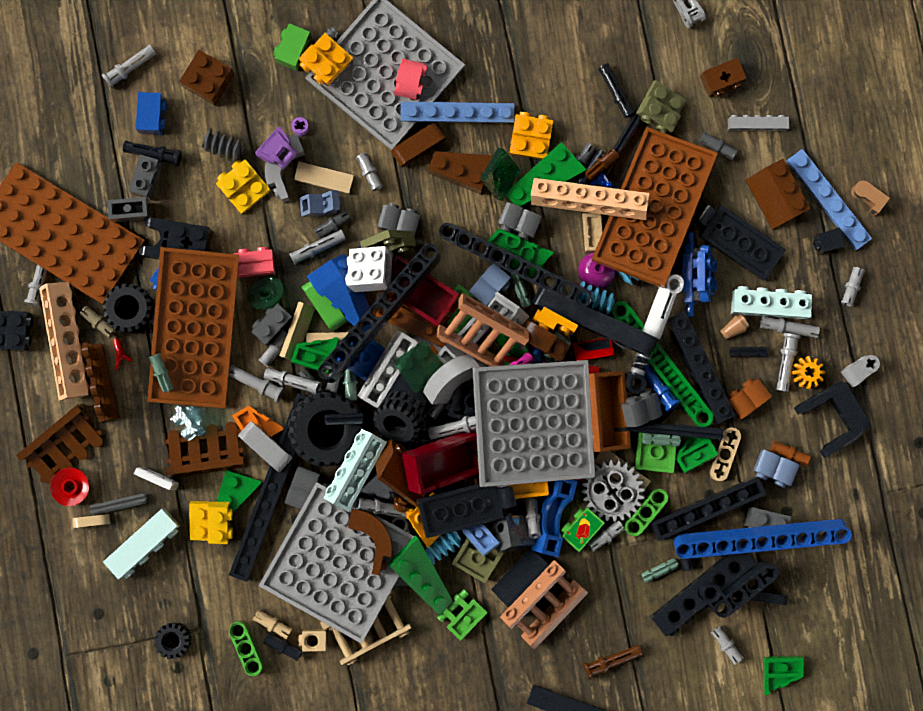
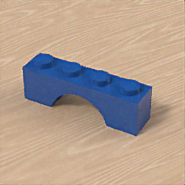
M548 481L549 495L544 497L540 513L541 537L534 539L536 544L532 546L531 550L559 557L563 541L560 533V519L565 506L573 500L577 481Z

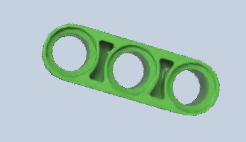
M310 281L302 286V289L331 332L348 322L339 308L335 309L331 306L332 302L327 297H322L317 293Z
M654 489L642 501V505L638 506L637 511L633 512L631 517L624 523L627 534L638 536L644 531L667 503L668 494L666 491ZM657 492H660L663 496V500L660 503L654 501V495ZM644 507H648L651 511L650 516L644 518L641 514V510ZM631 522L638 524V530L634 533L629 530Z
M242 620L236 621L230 626L229 635L245 672L249 676H257L264 668V661L248 624ZM236 625L243 627L244 632L242 635L235 633L234 628ZM243 643L250 644V653H245L242 650ZM250 662H257L259 664V670H251L249 666Z

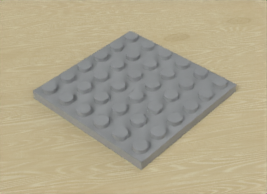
M372 0L336 42L354 60L329 87L325 84L320 85L313 78L315 75L312 72L305 79L388 149L392 150L417 123L401 122V102H435L463 70L465 64L389 1ZM402 58L425 63L428 66L426 76H422L420 83H423L422 93L417 95L416 100L394 95L399 65L402 63Z
M588 360L473 368L480 487L595 477Z
M316 482L261 580L259 587L362 644L399 577L388 563L414 536L385 519L374 515L386 526L390 534L392 557H383L384 560H387L384 572L381 571L380 575L372 574L376 553L374 541L365 532L348 529L351 510L355 509V503H353L350 511L347 512L324 499L327 487Z

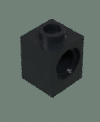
M840 227L813 237V246L819 255L846 246Z

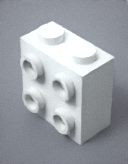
M386 246L350 249L349 256L347 257L348 274L345 277L347 286L354 292L386 290L391 284L393 253Z

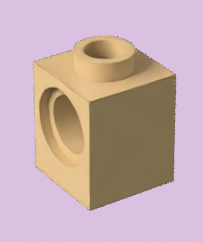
M327 629L303 630L302 634L299 635V646H302V651H326ZM310 635L317 637L318 643L316 645L309 644L308 637Z

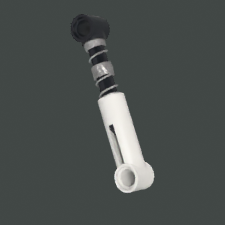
M670 274L665 288L659 287L643 332L657 339L661 338L677 293L681 292L684 287V281L681 276ZM636 353L637 359L633 363L634 367H631V370L625 373L626 391L639 394L646 388L647 383L644 377L646 371L644 370L646 365H649L647 362L650 358ZM635 379V384L632 387V381Z

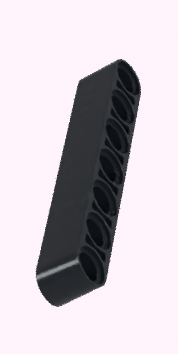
M539 287L531 303L541 310L543 307H546L581 328L649 358L658 342L656 337L592 308L578 306L542 287Z

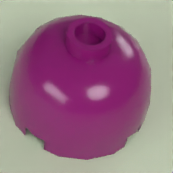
M591 252L584 256L579 263L577 271L580 281H585V287L591 284L592 290L597 287L599 289L606 288L614 280L616 270L592 262L594 252Z

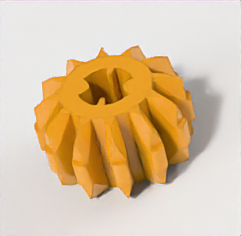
M807 356L805 360L803 358L798 359L799 364L795 363L793 365L797 369L792 371V375H797L793 381L797 382L800 380L799 387L805 385L806 389H811V386L818 387V382H823L824 380L820 375L825 374V371H820L819 369L823 367V364L816 365L818 359L814 358L811 361L810 356ZM810 369L812 373L806 376L805 372Z

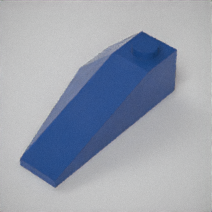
M342 254L309 274L307 278L317 293L322 297H327L332 302L331 306L335 309L339 308L345 314V318L355 326L370 306L364 291L354 292L347 286L345 277L348 274L347 257L345 254ZM366 325L363 332L370 330L372 325Z

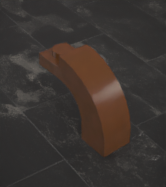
M526 320L522 325L529 330V341L526 344L535 347L558 362H562L571 345L559 339L548 330Z
M352 509L348 529L365 532L372 538L376 548L372 574L380 575L381 571L384 572L387 560H384L383 557H392L390 534L386 526L376 516L366 511Z

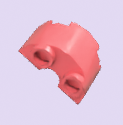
M402 58V63L399 65L394 95L416 100L417 95L422 93L423 83H420L422 76H426L428 66L425 63Z

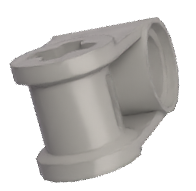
M874 355L863 356L841 370V373L850 386L855 387L878 370L880 361ZM871 360L872 363L870 364V367H866V365L868 364L867 361Z

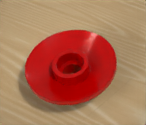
M61 469L51 480V495L56 502L63 506L78 505L88 495V478L79 469ZM71 483L75 486L72 491L69 490V484Z

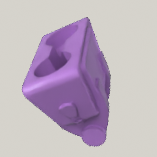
M277 127L256 151V156L267 163H276L284 170L298 152L291 148V141L287 134L284 133L281 127ZM287 150V155L280 160L279 157Z

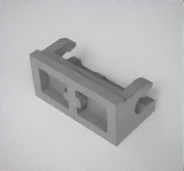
M499 292L495 293V297L488 304V307L493 309L494 305H497L494 311L521 326L529 318V315Z

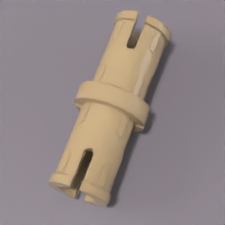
M260 609L253 618V621L268 628L269 632L273 631L285 639L288 638L292 631V628L279 622L278 618H273Z

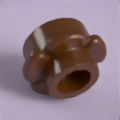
M394 497L393 507L397 511L405 513L411 508L412 504L403 497Z

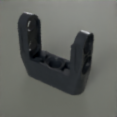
M840 381L818 392L794 407L798 415L802 412L810 411L829 399L847 428V432L823 446L820 450L823 458L855 441L872 428L870 421L844 381Z

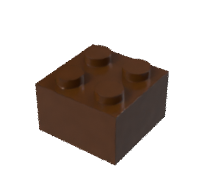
M198 50L179 82L183 88L216 106L235 74L230 67Z

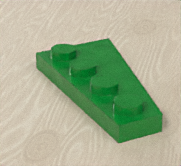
M561 142L505 194L515 205L522 207L531 202L534 178L568 182L577 175L586 172L587 169Z
M414 536L388 565L440 616L453 600L419 539Z

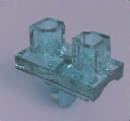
M180 404L174 407L176 412L170 419L176 426L185 423L186 427L180 431L184 439L190 440L196 435L203 436L205 434V431L200 426L204 421L202 419L204 414L202 408L195 409L194 406L189 408L187 406L181 407Z

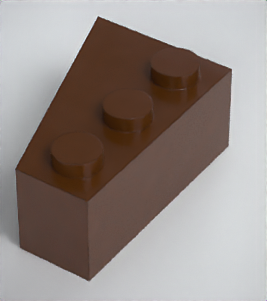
M435 151L428 167V174L481 195L495 161V155Z

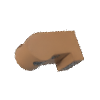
M859 181L851 190L852 196L855 199L862 200L871 207L868 212L873 216L877 215L890 199L867 181Z

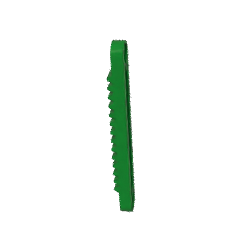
M618 301L613 305L611 315L614 319L643 331L645 325L626 302ZM623 306L626 309V314L618 316L615 312L616 307ZM657 342L652 356L647 363L664 385L671 388L670 392L676 399L681 401L679 405L694 424L698 427L709 426L713 421L712 412ZM704 412L708 415L706 423L699 422V413Z

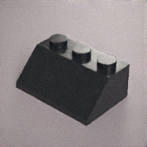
M532 548L491 589L508 608L549 566L535 551L531 550Z

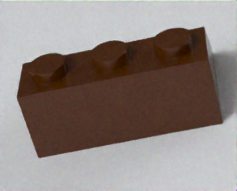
M784 159L767 166L745 180L772 230L810 209Z
M390 439L375 463L377 479L417 508L416 499L423 498L425 494L421 495L408 490L402 453L407 451L400 443L397 444Z

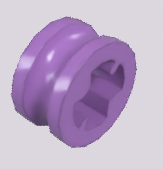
M297 117L292 121L291 126L295 134L304 136L308 133L309 124L305 118ZM297 123L305 124L303 125L304 129L302 131L301 129H295L297 128Z

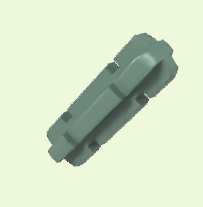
M511 273L509 276L511 277V282L514 283L513 287L517 297L521 300V307L527 308L531 306V300L527 297L528 293L523 281L520 280L521 277Z
M644 433L642 436L643 444L653 443V445L668 446L671 444V446H680L681 442L680 436L675 435L670 437V435Z
M672 558L667 563H662L641 575L644 582L648 583L653 578H659L669 573V570L673 571L679 566L676 559Z

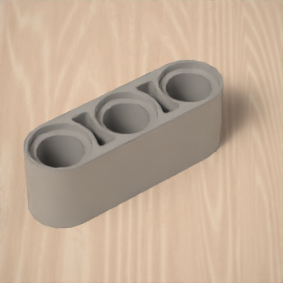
M252 421L238 435L279 473L292 460V456Z

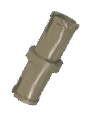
M85 306L82 309L85 312H80V316L84 317L92 324L94 329H98L108 339L114 336L113 332H117V329L105 321V317L99 316L89 306Z

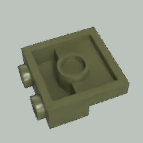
M655 80L651 84L636 114L641 117L640 119L643 122L656 126L657 131L665 134L673 132L681 117L679 113L686 99Z
M386 230L360 241L361 248L386 246L393 253L392 259L396 254L408 253L409 249H413L416 246L413 231Z
M466 538L452 564L486 583L504 552L498 553L497 548H494L483 557L471 541Z

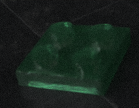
M497 148L480 180L497 200L503 201L520 169L503 148Z
M423 340L393 361V364L415 394L425 388L432 375L443 366L426 340Z

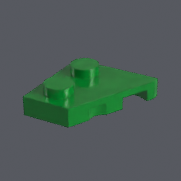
M334 337L333 339L315 340L309 343H297L291 363L318 371L319 366L338 345L339 338Z
M688 437L675 458L684 474H687L718 457L719 454L710 439Z
M226 470L216 502H229V509H233L234 513L255 489L262 484V481Z
M802 656L763 657V694L765 696L770 695L771 691L779 687L783 688L789 685L790 682L804 677V658Z

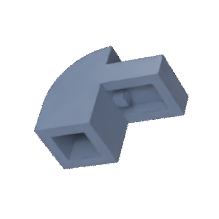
M331 190L324 194H307L301 197V217L337 214L341 203L338 190Z

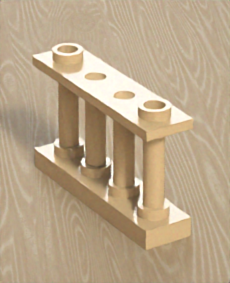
M393 589L390 591L384 605L397 630L387 635L378 617H376L373 626L380 639L369 644L365 637L361 644L362 648L354 653L351 652L342 632L322 621L320 622L323 630L326 628L329 631L332 630L345 656L340 660L341 665L346 663L348 666L356 662L359 655L397 635L401 638L410 633L408 629L412 627L411 624L403 625L390 599L392 598L390 594L394 592Z

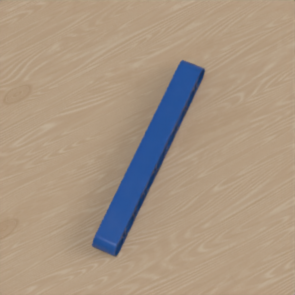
M834 519L681 534L675 537L673 543L677 556L682 559L844 544L850 541L852 533L844 520ZM844 529L842 533H837L839 530ZM825 531L822 535H818L819 532ZM805 533L802 537H798L799 534ZM781 535H785L784 538L778 539ZM761 537H766L764 540L758 541ZM741 539H746L744 542L739 543ZM721 541H726L725 544H719ZM701 543H707L705 546H699ZM681 545H687L685 548H679Z

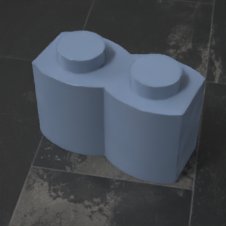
M492 264L472 286L469 293L477 301L488 306L495 297L496 292H505L509 288L511 277L497 265Z
M761 450L753 472L757 473L756 477L766 481L770 478L775 481V485L785 488V486L792 485L799 464L769 451Z

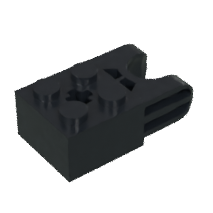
M151 217L145 218L144 224L150 229L159 231L160 239L154 246H142L139 249L141 256L159 260L160 247L209 252L213 232L210 227ZM191 241L193 243L192 246L187 248L185 244Z

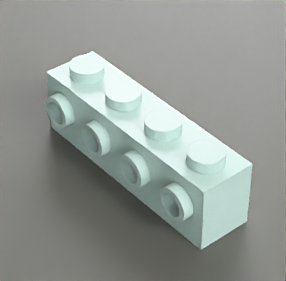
M739 286L738 289L732 291L731 314L793 319L811 318L812 295L806 294V291L797 290L795 293H787L786 289H776V292H770L768 288H757L756 291L749 290V287Z
M361 429L360 433L356 435L351 449L346 453L343 464L336 471L332 484L326 489L324 499L349 512L387 442Z
M165 508L161 509L104 560L103 563L117 579H122L123 577L127 579L135 572L133 568L138 564L140 566L149 559L148 555L152 551L157 552L164 546L162 542L167 537L169 539L174 537L179 532L177 528L181 525Z

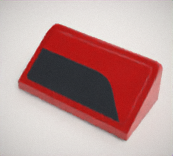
M606 338L572 343L575 361L614 356L612 343Z

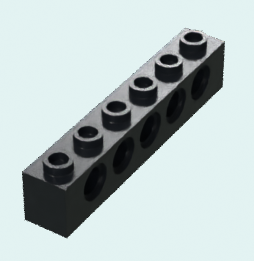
M684 311L669 318L666 326L703 402L713 414L714 425L736 416L686 312Z
M752 477L652 520L649 525L655 539L660 541L765 496L766 493L759 477Z
M749 553L724 555L650 615V619L664 636H673L680 630L678 628L683 623L688 624L695 618L693 615L696 612H702L708 608V605L699 594V586L703 582H711L723 592L728 586L737 581L739 577L750 571L757 564ZM736 562L738 570L732 573L730 571V564ZM721 574L723 576V582L717 585L715 583V577L716 575ZM712 587L708 588V594L706 596L712 595ZM687 599L693 600V606L690 609H686L684 606ZM672 611H677L679 615L675 621H671L669 618Z

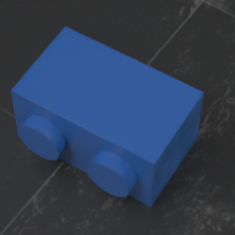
M138 92L136 130L139 134L162 135V129L166 127V119L163 118V113L167 109V100L164 99L161 93Z

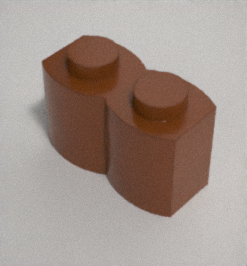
M750 378L742 384L744 388L740 391L735 389L727 395L738 420L746 417L772 397L759 378L755 380Z

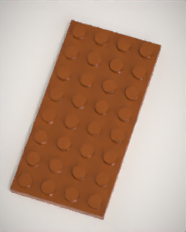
M646 127L621 187L622 190L649 193L646 220L609 216L592 257V262L665 288L718 153Z
M15 162L0 184V242L63 281L69 282L71 286L104 305L106 303L104 301L105 297L108 298L110 296L108 292L110 290L114 291V287L118 285L139 253V249L146 241L116 222L110 221L106 216Z
M160 247L151 356L161 353L165 367L169 369L168 375L173 389L168 392L162 391L157 376H154L153 366L150 363L147 402L226 408L239 255Z

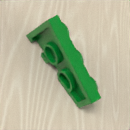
M500 228L488 239L540 266H543L554 254L550 250L523 240ZM498 251L497 254L503 258V253ZM518 259L513 261V268L517 270L520 267ZM531 268L529 272L531 277L537 272L536 268Z

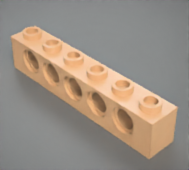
M534 178L531 204L646 220L649 193Z
M69 282L47 283L39 289L59 401L81 398L88 395L89 384L85 378L86 367L82 361V346L79 343V328L75 321L76 310L72 304V289L69 287ZM57 300L61 302V307L58 306ZM60 318L64 320L65 326L60 323ZM63 337L68 340V345L64 343ZM67 356L70 357L71 364L67 361ZM70 374L74 377V382L70 380Z

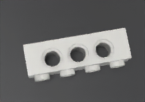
M396 330L357 396L378 408L418 342L403 332Z

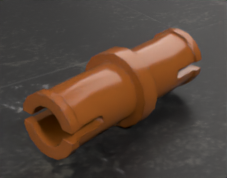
M774 440L770 448V452H774L785 457V459L795 461L805 467L811 458V455L796 450L794 446L789 447Z

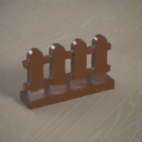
M88 342L82 343L81 351L86 361V373L90 379V391L94 397V409L96 415H98L99 422L118 419L120 417L104 346L102 343L96 345L88 344Z
M79 404L16 455L20 461L24 459L28 461L26 466L28 468L32 466L40 474L41 478L39 480L42 483L46 481L50 485L57 470L73 468V463L70 460L74 456L79 460H84L88 456V451L85 448L87 445L91 444L93 447H100L103 444V439L100 436L103 432L100 429L96 431L87 421L89 419L87 414L83 417L80 412L84 409ZM71 421L74 425L68 429L65 425ZM76 429L87 439L82 444L72 434ZM56 433L58 438L53 441L50 437ZM61 441L71 450L68 456L57 446ZM41 446L44 450L38 454L36 449ZM46 454L57 464L52 469L42 458Z
M231 421L226 423L225 431L218 432V428L213 424L206 427V434L199 435V431L195 427L187 430V437H180L178 431L171 430L168 433V439L164 440V444L169 446L170 459H166V464L171 466L166 468V475L171 479L245 468L246 460L243 456L240 457V454L244 453V449L239 448L238 439L241 430L237 429V425ZM220 437H226L227 450L220 451ZM207 439L208 453L201 454L200 440ZM188 442L189 456L182 457L181 443ZM223 456H228L227 459H221ZM203 459H209L207 462H202ZM190 461V464L183 465V462Z

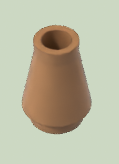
M742 314L735 316L720 332L727 340L747 331L746 329L750 326Z

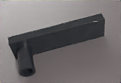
M534 684L526 702L528 705L545 711H606Z

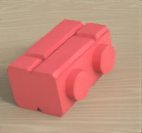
M259 247L257 251L250 252V249H240L238 253H234L239 255L237 278L276 274L274 252L272 249L269 250V247Z

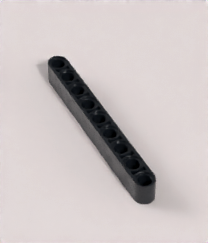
M444 223L439 227V235L442 239L578 306L587 307L595 301V294L591 290L453 223ZM448 227H452L453 233L450 237H448L446 234V230ZM466 234L470 239L467 245L463 243V237ZM481 243H485L486 245V251L484 253H481L479 250V246ZM498 251H501L503 253V259L501 261H498L496 259V254ZM516 259L520 261V267L517 270L513 268V261ZM533 267L537 270L535 278H532L529 273ZM549 276H552L555 281L551 287L546 282ZM566 284L572 287L569 295H566L563 290ZM584 292L589 295V301L586 304L581 301V295Z
M426 244L420 249L318 368V374L324 381L334 383L341 377L441 260V254L434 244ZM429 252H436L434 257L427 258ZM417 266H422V271L419 273L414 272ZM404 281H410L409 286L401 287ZM392 295H397L396 301L389 302V298ZM379 310H384L383 316L376 317V313ZM366 325H372L370 331L363 332ZM358 339V345L351 347V342ZM341 354H346L345 360L338 362V357ZM328 369H333L332 375L325 377V372Z

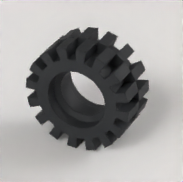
M171 622L159 628L156 632V637H154V648H157L156 652L160 653L163 658L167 657V659H176L186 653L191 645L190 632L186 630L187 627L182 626L181 623ZM170 633H175L179 636L180 643L176 648H170L166 645L165 639Z

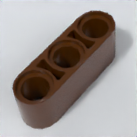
M434 122L394 147L391 153L402 168L442 144L447 137L438 123Z

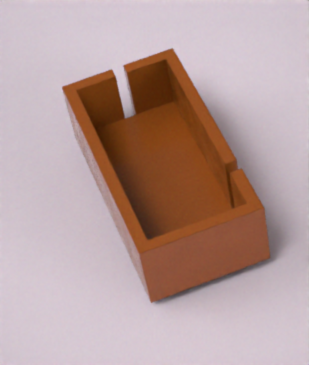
M625 371L589 374L593 451L604 452L631 448L630 432L614 431V428L627 427L621 406L627 399Z

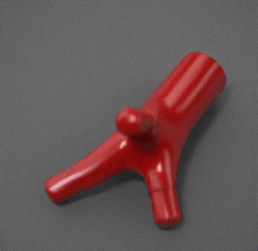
M120 338L113 339L116 353L114 369L116 370L120 366L121 359L129 362L132 361L125 354Z

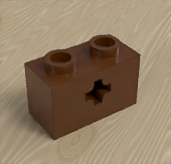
M738 58L703 71L700 79L708 97L713 95L718 97L726 93L725 90L730 88L736 90L742 87L746 76Z

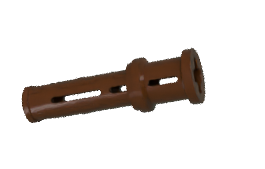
M637 644L634 647L605 658L600 656L598 660L588 664L585 662L583 666L588 679L591 680L595 675L600 673L606 674L610 668L643 655ZM627 654H630L629 656H626V657L621 658V659H619V660H615V659H617V658H620V657H622V656H625V655H627Z

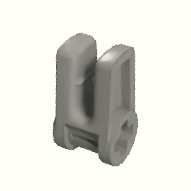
M673 0L683 23L688 29L694 23L706 20L705 13L696 0H685L690 9L686 7L683 0Z

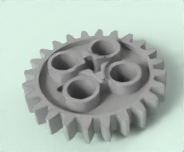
M611 458L609 464H607L603 460L602 466L598 463L595 464V477L586 478L588 481H583L582 485L587 487L582 490V493L587 494L583 501H589L587 507L593 506L592 512L596 513L598 511L599 518L606 515V521H608L611 516L614 522H616L617 516H619L623 521L625 518L624 514L631 517V510L633 512L637 511L635 505H642L639 499H644L645 495L640 492L645 491V487L640 485L644 480L637 479L640 476V472L634 474V466L630 469L627 468L628 462L621 465V459H619L617 464H614V460ZM611 474H619L621 476V480H613ZM603 476H606L608 478V482L603 478ZM595 484H603L605 490H597ZM610 488H617L616 493L614 491L610 492ZM628 489L632 495L626 497L622 494V490ZM612 499L616 505L610 507L606 504V500Z

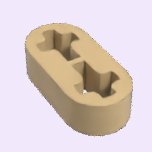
M109 514L72 518L73 528L110 524Z

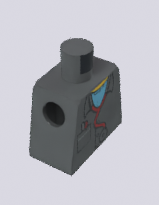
M511 507L502 509L505 518L493 522L494 536L499 542V545L496 547L497 552L519 551L535 545V540L529 538V529L523 515L513 516Z

